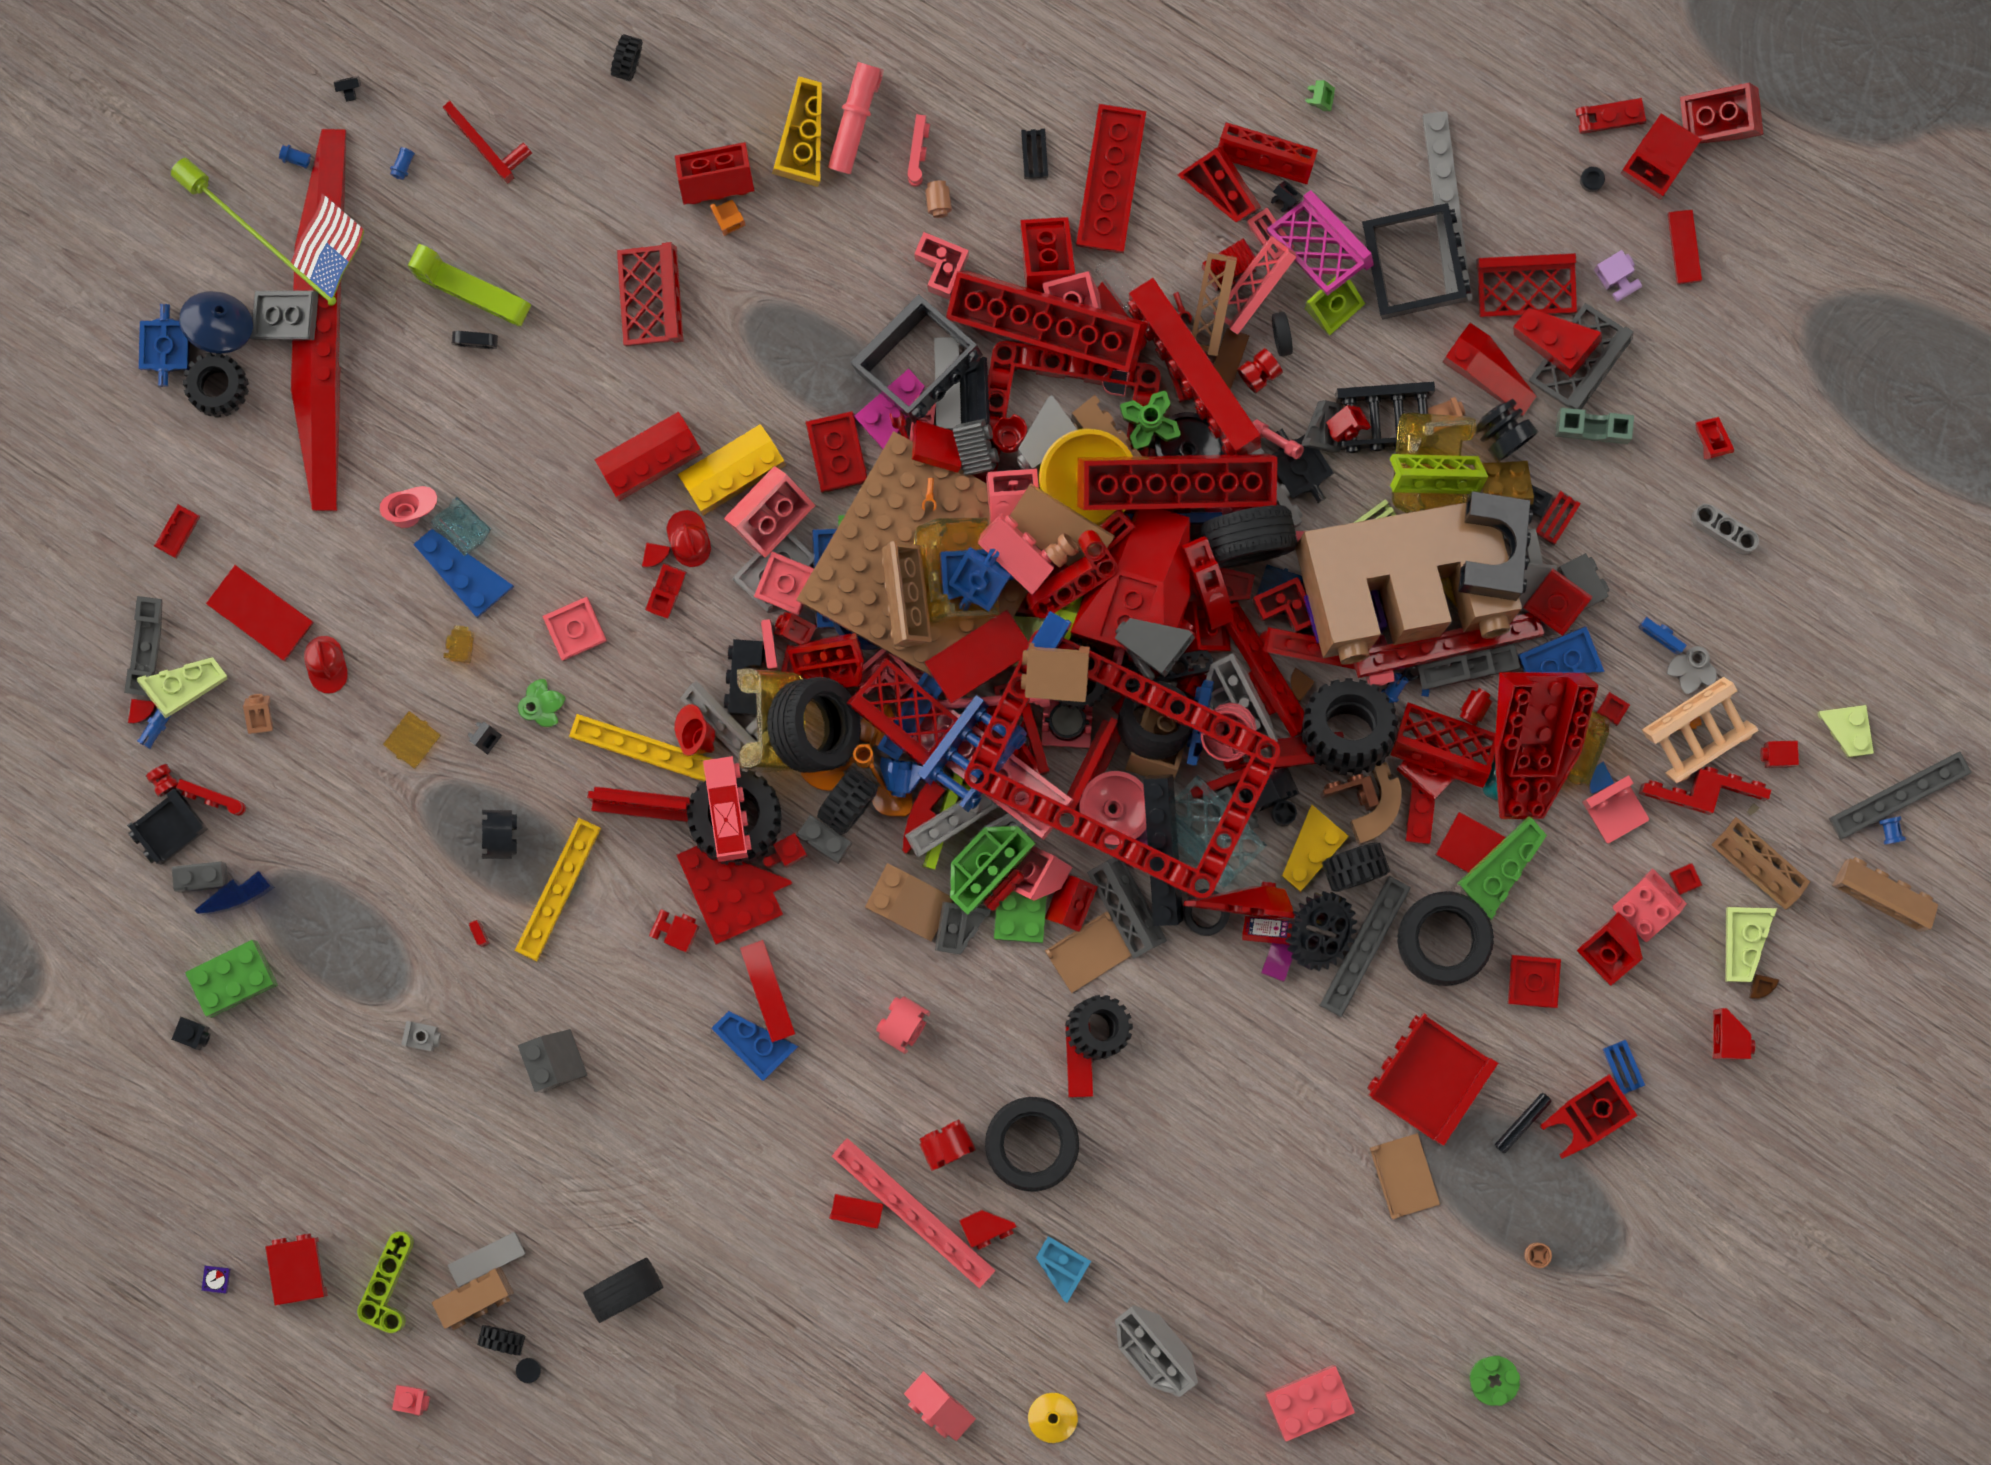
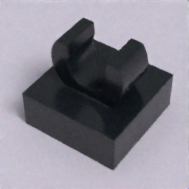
M359 76L333 82L336 92L344 91L346 102L357 99L354 88L361 86Z
M1283 181L1273 191L1276 195L1272 198L1271 203H1276L1278 199L1283 200L1284 206L1280 211L1285 212L1290 207L1296 205L1303 195L1287 181Z
M1532 485L1534 501L1533 504H1530L1529 509L1533 510L1534 515L1542 518L1553 495Z
M484 721L483 723L477 722L475 725L479 728L474 735L469 732V741L488 755L502 735Z

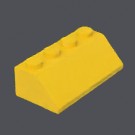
M760 424L680 472L678 476L704 516L757 484L774 466L781 469L786 464L773 441Z

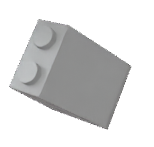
M1052 395L1047 398L1018 448L1017 463L1022 470L1037 469L1038 473L1042 460L1051 445L1063 435L1077 430Z

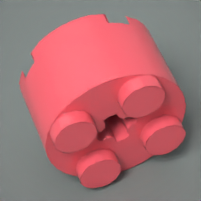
M903 996L901 999L895 997L889 1007L891 1013L887 1019L883 1018L880 1021L876 1031L880 1033V1040L906 1054L908 1050L905 1047L908 1044L914 1045L927 1023L923 1018L925 1015L929 1017L930 1011Z

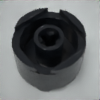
M482 810V815H487V820H482V849H487V854H482V859H512V855H517V839H512V830H517V814H512V810Z

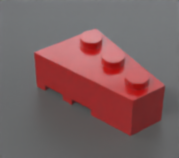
M1528 308L1513 326L1514 336L1569 377L1576 373L1602 341V332L1531 308Z

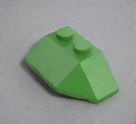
M1019 826L984 827L951 862L950 898L969 915L984 902L989 894H992V891L1004 878L1008 877V874L1013 869H1016L1022 863L1036 843Z

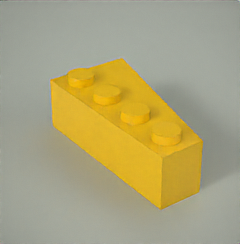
M798 76L772 170L773 175L816 187L820 184L821 82Z

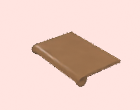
M1107 911L1081 927L1080 932H1073L1045 950L1071 993L1131 956Z
M1418 1133L1370 1148L1392 1219L1440 1205Z

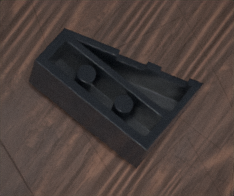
M1288 767L1272 770L1253 809L1255 813L1300 794ZM1245 789L1246 795L1251 802L1253 794Z

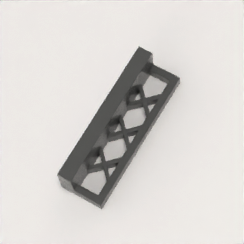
M1111 858L1087 872L1092 883L1098 886L1097 892L1133 959L1167 941L1160 926H1153V913L1126 863L1116 858ZM1102 869L1107 876V884L1101 882L1097 874ZM1111 892L1118 896V905L1113 904ZM1123 914L1129 917L1131 921L1130 927L1125 926L1123 923ZM1135 936L1141 939L1144 948L1137 949L1134 943Z

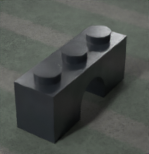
M733 639V645L728 647V660H732L731 670L727 669L726 684H730L729 694L724 696V708L728 709L730 715L759 716L760 691L746 688L742 684V677L750 668L763 667V641Z

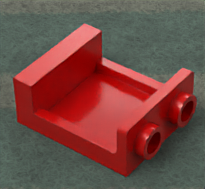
M311 1233L296 1236L297 1241L287 1242V1238L272 1240V1245L265 1246L275 1306L328 1296L327 1287H324L317 1246L319 1239L318 1237L312 1238Z

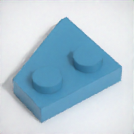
M1049 1236L1036 1256V1259L1062 1299L1068 1303L1091 1261Z

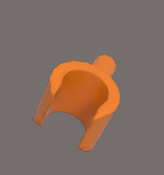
M928 478L926 499L922 502L923 510H925L924 504L926 501H932L934 504L933 511L936 509L937 505L933 499L934 478Z

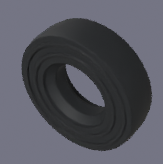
M1285 312L1272 314V328L1279 356L1291 355L1293 353V345L1287 315Z

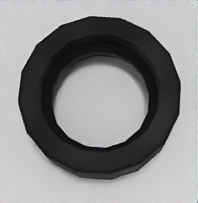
M1202 889L1197 892L1206 893L1209 889ZM1214 890L1211 895L1218 894L1219 892ZM1191 895L1187 900L1196 899V897ZM1184 906L1183 908L1185 924L1192 932L1201 936L1217 934L1226 926L1230 917L1229 912L1221 911V917L1215 925L1202 927L1193 919V907Z

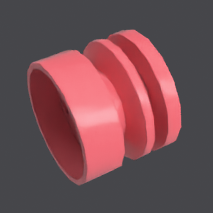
M1229 702L1220 704L1213 709L1255 731L1257 729L1254 716L1247 708L1240 704ZM1219 723L1215 727L1216 733L1219 736L1228 735L1230 731H1225L1227 724ZM1201 733L1204 749L1215 759L1229 762L1238 760L1245 755V753L1232 747L1229 748Z

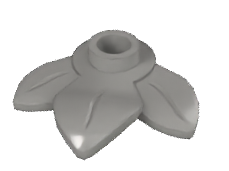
M1699 646L1689 649L1686 655L1676 656L1670 662L1667 669L1668 675L1680 676V686L1685 694L1695 691L1701 683L1707 686L1712 685L1717 677L1716 669L1709 663V653L1706 649ZM1694 655H1699L1701 657L1700 663H1695L1693 661Z

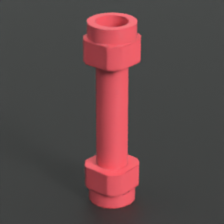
M1258 419L1252 422L1261 434V438L1264 437L1283 448L1285 454L1295 459L1302 455L1304 447L1293 440L1288 441L1271 431L1269 425Z

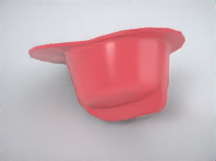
M425 486L395 492L382 500L379 510L382 517L391 521L395 526L400 528L413 527L421 517L434 509L437 504V495L433 489Z

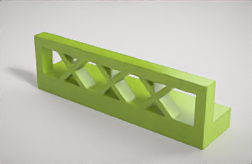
M1392 454L1390 457V462L1396 472L1390 484L1393 493L1471 494L1472 491L1481 492L1488 478L1479 456ZM1401 463H1405L1412 468H1403ZM1421 464H1428L1434 469H1428ZM1442 464H1449L1455 469H1449ZM1464 464H1466V465H1474L1475 470H1471L1470 468L1466 467Z

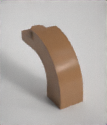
M1384 762L1381 766L1375 765V769L1372 771L1379 788V805L1371 813L1350 821L1358 845L1371 841L1381 835L1393 823L1398 814L1402 797L1399 777L1392 780L1388 779V776H1391V772L1387 762Z

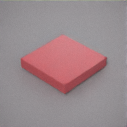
M771 552L754 597L800 615L804 605L796 600L814 568Z
M584 597L542 616L562 661L607 642L588 597Z

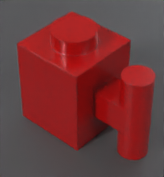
M793 833L773 844L777 852L765 857L763 863L767 868H772L782 861L787 868L808 855L796 834Z
M661 909L649 936L658 940L661 931L667 933L664 940L665 944L688 953L700 927L695 924L696 919L686 914H682V917L675 915L672 924H669L666 920L670 913Z

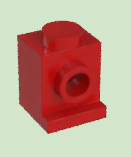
M1349 405L1345 406L1326 422L1330 429V436L1336 442L1342 439H1354L1358 436L1361 429L1368 430L1371 428L1361 408Z

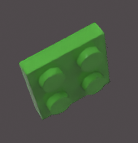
M1012 891L1003 902H999L1000 905L996 908L994 939L1043 943L1047 895L1033 901Z

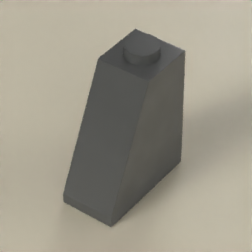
M1129 618L1127 622L1123 621L1115 631L1117 634L1115 639L1118 643L1164 677L1195 639L1189 630Z

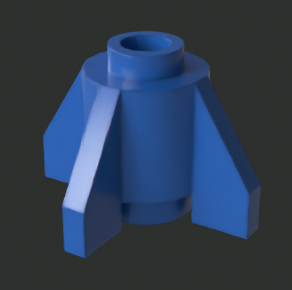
M881 757L880 769L887 790H890L893 796L906 797V793H911L922 780L917 773L923 766L918 765L915 761H897Z

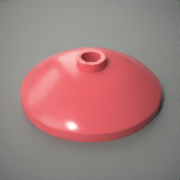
M1109 771L1094 777L1085 788L1079 802V812L1129 837L1137 839L1147 828L1144 785L1135 776L1126 772ZM1111 804L1116 807V812L1114 814L1110 813L1108 810V807ZM1113 835L1108 836L1105 839V844L1119 845V839Z

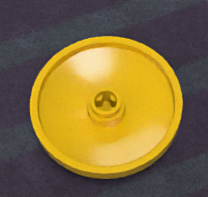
M1091 428L1078 429L1063 435L1048 449L1040 466L1039 486L1040 490L1099 526L1116 510H1082L1077 507L1078 458L1133 456L1120 439L1108 432Z

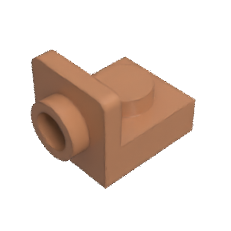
M1456 397L1428 408L1429 421L1433 432L1435 433L1462 423L1465 409L1461 401L1457 402Z
M253 694L245 699L243 709L248 734L273 731L269 706L270 696Z

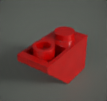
M984 1210L959 1220L971 1248L976 1246L978 1250L990 1245V1239L998 1235L1000 1239L1014 1234L1012 1229L1017 1227L1015 1222Z

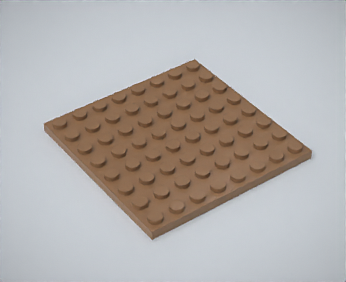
M893 431L796 601L852 633H856L861 638L933 678L924 664L925 661L1005 610H1008L1014 618L1028 590L1016 579L1008 581L989 612L974 603L970 605L968 611H963L964 606L962 609L959 608V604L964 598L963 596L943 602L940 552L968 550L970 547L974 550L983 549L978 544L981 533L990 525L987 483L972 475L965 476L962 469L956 473L912 460L913 442ZM928 478H934L933 499L937 505L934 511L932 501H926L924 504L925 510L922 509V502L926 499ZM892 541L920 545L932 638L930 643L911 647L894 646L891 638L892 626L888 613L889 601L888 593L885 589L886 577L885 569L882 565V548Z

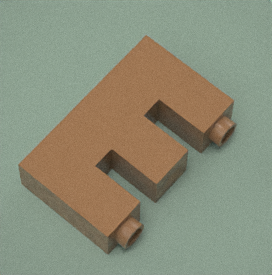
M1466 503L1305 531L1295 550L1309 598L1323 658L1339 655L1341 664H1353L1363 661L1370 656L1368 650L1372 648L1381 635L1370 592L1373 590L1380 591L1393 645L1440 637L1452 622L1441 583L1442 578L1448 577L1463 632L1480 629L1482 638H1493L1508 633L1511 630L1509 624L1522 609L1519 598L1517 601L1458 592L1460 569L1466 561L1498 565L1509 560L1502 532L1489 526L1464 523Z

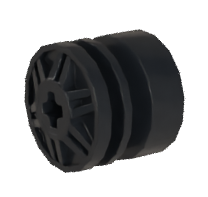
M1514 399L1494 407L1472 429L1475 434H1479L1485 429L1488 431L1480 438L1481 442L1491 438L1495 440L1488 451L1497 463L1510 456L1539 432L1530 419L1524 420L1521 423L1516 421L1523 410L1520 408L1512 414L1510 413V410L1517 405Z

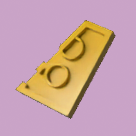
M1312 804L1282 874V877L1299 892L1304 889L1323 867L1322 862L1331 857L1349 837Z

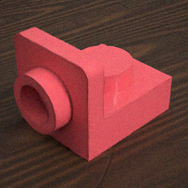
M397 1385L392 1410L421 1416L423 1411L428 1410L430 1396H426V1389Z

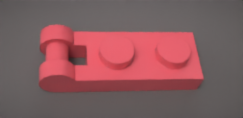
M916 114L908 168V182L914 187L920 186L923 181L920 162H925L927 147H923L924 138H929L930 124L926 123V116Z

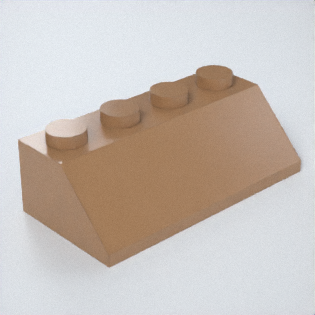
M892 541L882 548V565L885 569L886 577L885 589L888 593L889 601L888 613L892 626L891 638L894 646L911 647L930 643L932 638L920 545Z
M1854 857L1853 860L1849 858L1844 861L1832 885L1833 887L1919 932L1932 928L1938 904L1933 902L1934 898L1924 892L1915 893L1910 890L1911 886L1900 880L1897 883L1889 879L1890 875L1880 869L1871 870L1866 867L1867 863L1859 858Z

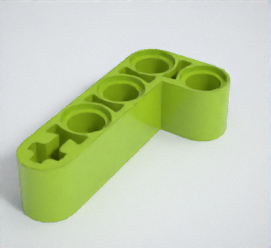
M406 1231L395 1232L389 1237L357 1310L361 1321L387 1333H395L402 1330L406 1323L405 1316L401 1311L387 1305L413 1248L414 1239ZM404 1237L403 1241L406 1243V1246L400 1247L397 1254H402V1257L390 1254V1251H396L399 1246L396 1239ZM389 1258L395 1260L397 1265L392 1273L388 1272L385 1268V1262ZM379 1281L386 1285V1292L383 1295H378L375 1292V1285ZM368 1304L373 1305L376 1309V1315L373 1318H368L365 1315L364 1310ZM391 1314L397 1316L399 1320L396 1328H391L387 1324V1318Z

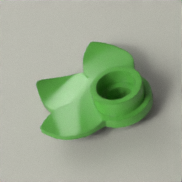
M545 679L536 680L528 686L526 697L519 702L518 713L523 719L535 720L542 727L554 726L558 724V718L554 712L562 707L565 696L557 691H548ZM532 704L535 710L528 711L526 705Z

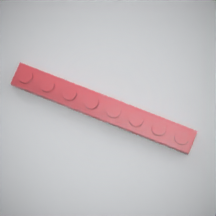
M848 1138L831 1156L979 1289L996 1271Z

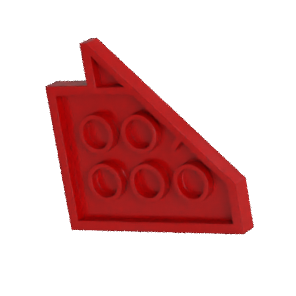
M697 846L676 855L715 945L783 916L774 892L792 885L791 880L742 862L743 865L736 866L733 862H729L728 865L721 864V862H718V859L712 860L708 858L707 854L701 852Z

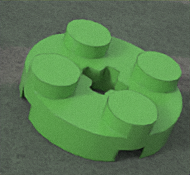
M1502 1356L1482 1358L1474 1364L1470 1371L1469 1382L1474 1396L1479 1401L1490 1406H1502L1511 1401L1517 1394L1520 1386V1375L1515 1365ZM1499 1374L1501 1384L1499 1386L1495 1385L1493 1388L1490 1387L1491 1382L1488 1380V1377Z

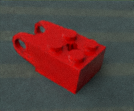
M1608 1074L1567 1101L1543 1122L1540 1128L1545 1130L1557 1124H1564L1571 1129L1573 1140L1565 1151L1559 1154L1560 1158L1563 1159L1597 1143L1638 1115L1612 1076ZM1597 1103H1606L1609 1106L1606 1110L1607 1115L1603 1116L1602 1113L1599 1115L1596 1112L1598 1109Z

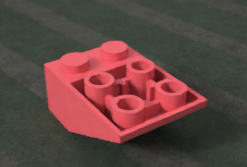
M1037 469L987 473L986 482L990 524L1001 513L1005 517L1011 515L1030 483L1039 488Z

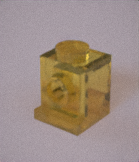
M455 625L451 635H447L446 650H449V653H444L443 658L445 660L471 663L474 633L468 631L469 627Z

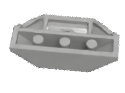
M1234 653L1212 663L1206 679L1214 681L1210 709L1213 710L1220 704L1229 702L1240 704L1247 708L1254 716L1257 726L1256 731L1277 742L1278 740L1270 717L1247 671ZM1227 725V727H1226V729H1225L1226 732H1227V731H1230V728H1229L1228 725Z
M1133 1305L1115 1319L1119 1349L1151 1387L1181 1397L1198 1383L1192 1353L1159 1314Z

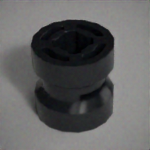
M1287 800L1278 802L1271 812L1273 822L1281 827L1292 824L1297 816L1295 805Z

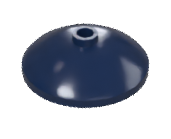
M206 291L190 297L182 306L179 316L180 328L189 342L211 353H230L242 348L249 341L253 330V319L247 307L237 298L223 292Z

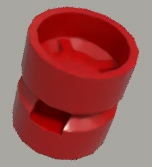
M1265 348L1253 356V362L1247 361L1237 369L1242 380L1255 394L1267 385V380L1273 381L1283 373L1277 360Z

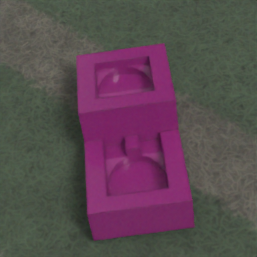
M1271 943L1261 974L1284 982L1292 962L1291 956L1293 953L1287 950L1290 945Z

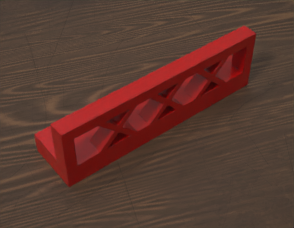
M1228 122L1225 123L1218 147H1223L1233 163L1306 185L1308 184L1318 149ZM1228 132L1234 133V134H1237L1238 136L1236 137V136H1233V135H1229V134H1227V133H1228ZM1276 147L1284 148L1285 150H1279ZM1299 154H1304V155L1310 156L1311 158L1309 159V158L1300 156Z
M1021 681L1016 682L1014 685L1015 692L1019 694L1025 693L1026 690L1021 689ZM1008 683L993 687L995 695H1001L1000 691L1005 690ZM1028 703L1021 713L1023 721L1020 726L1023 727L1025 724L1027 730L1026 737L1030 740L1028 749L1030 751L1032 747L1033 757L1038 763L1040 775L1049 773L1050 770L1030 703Z

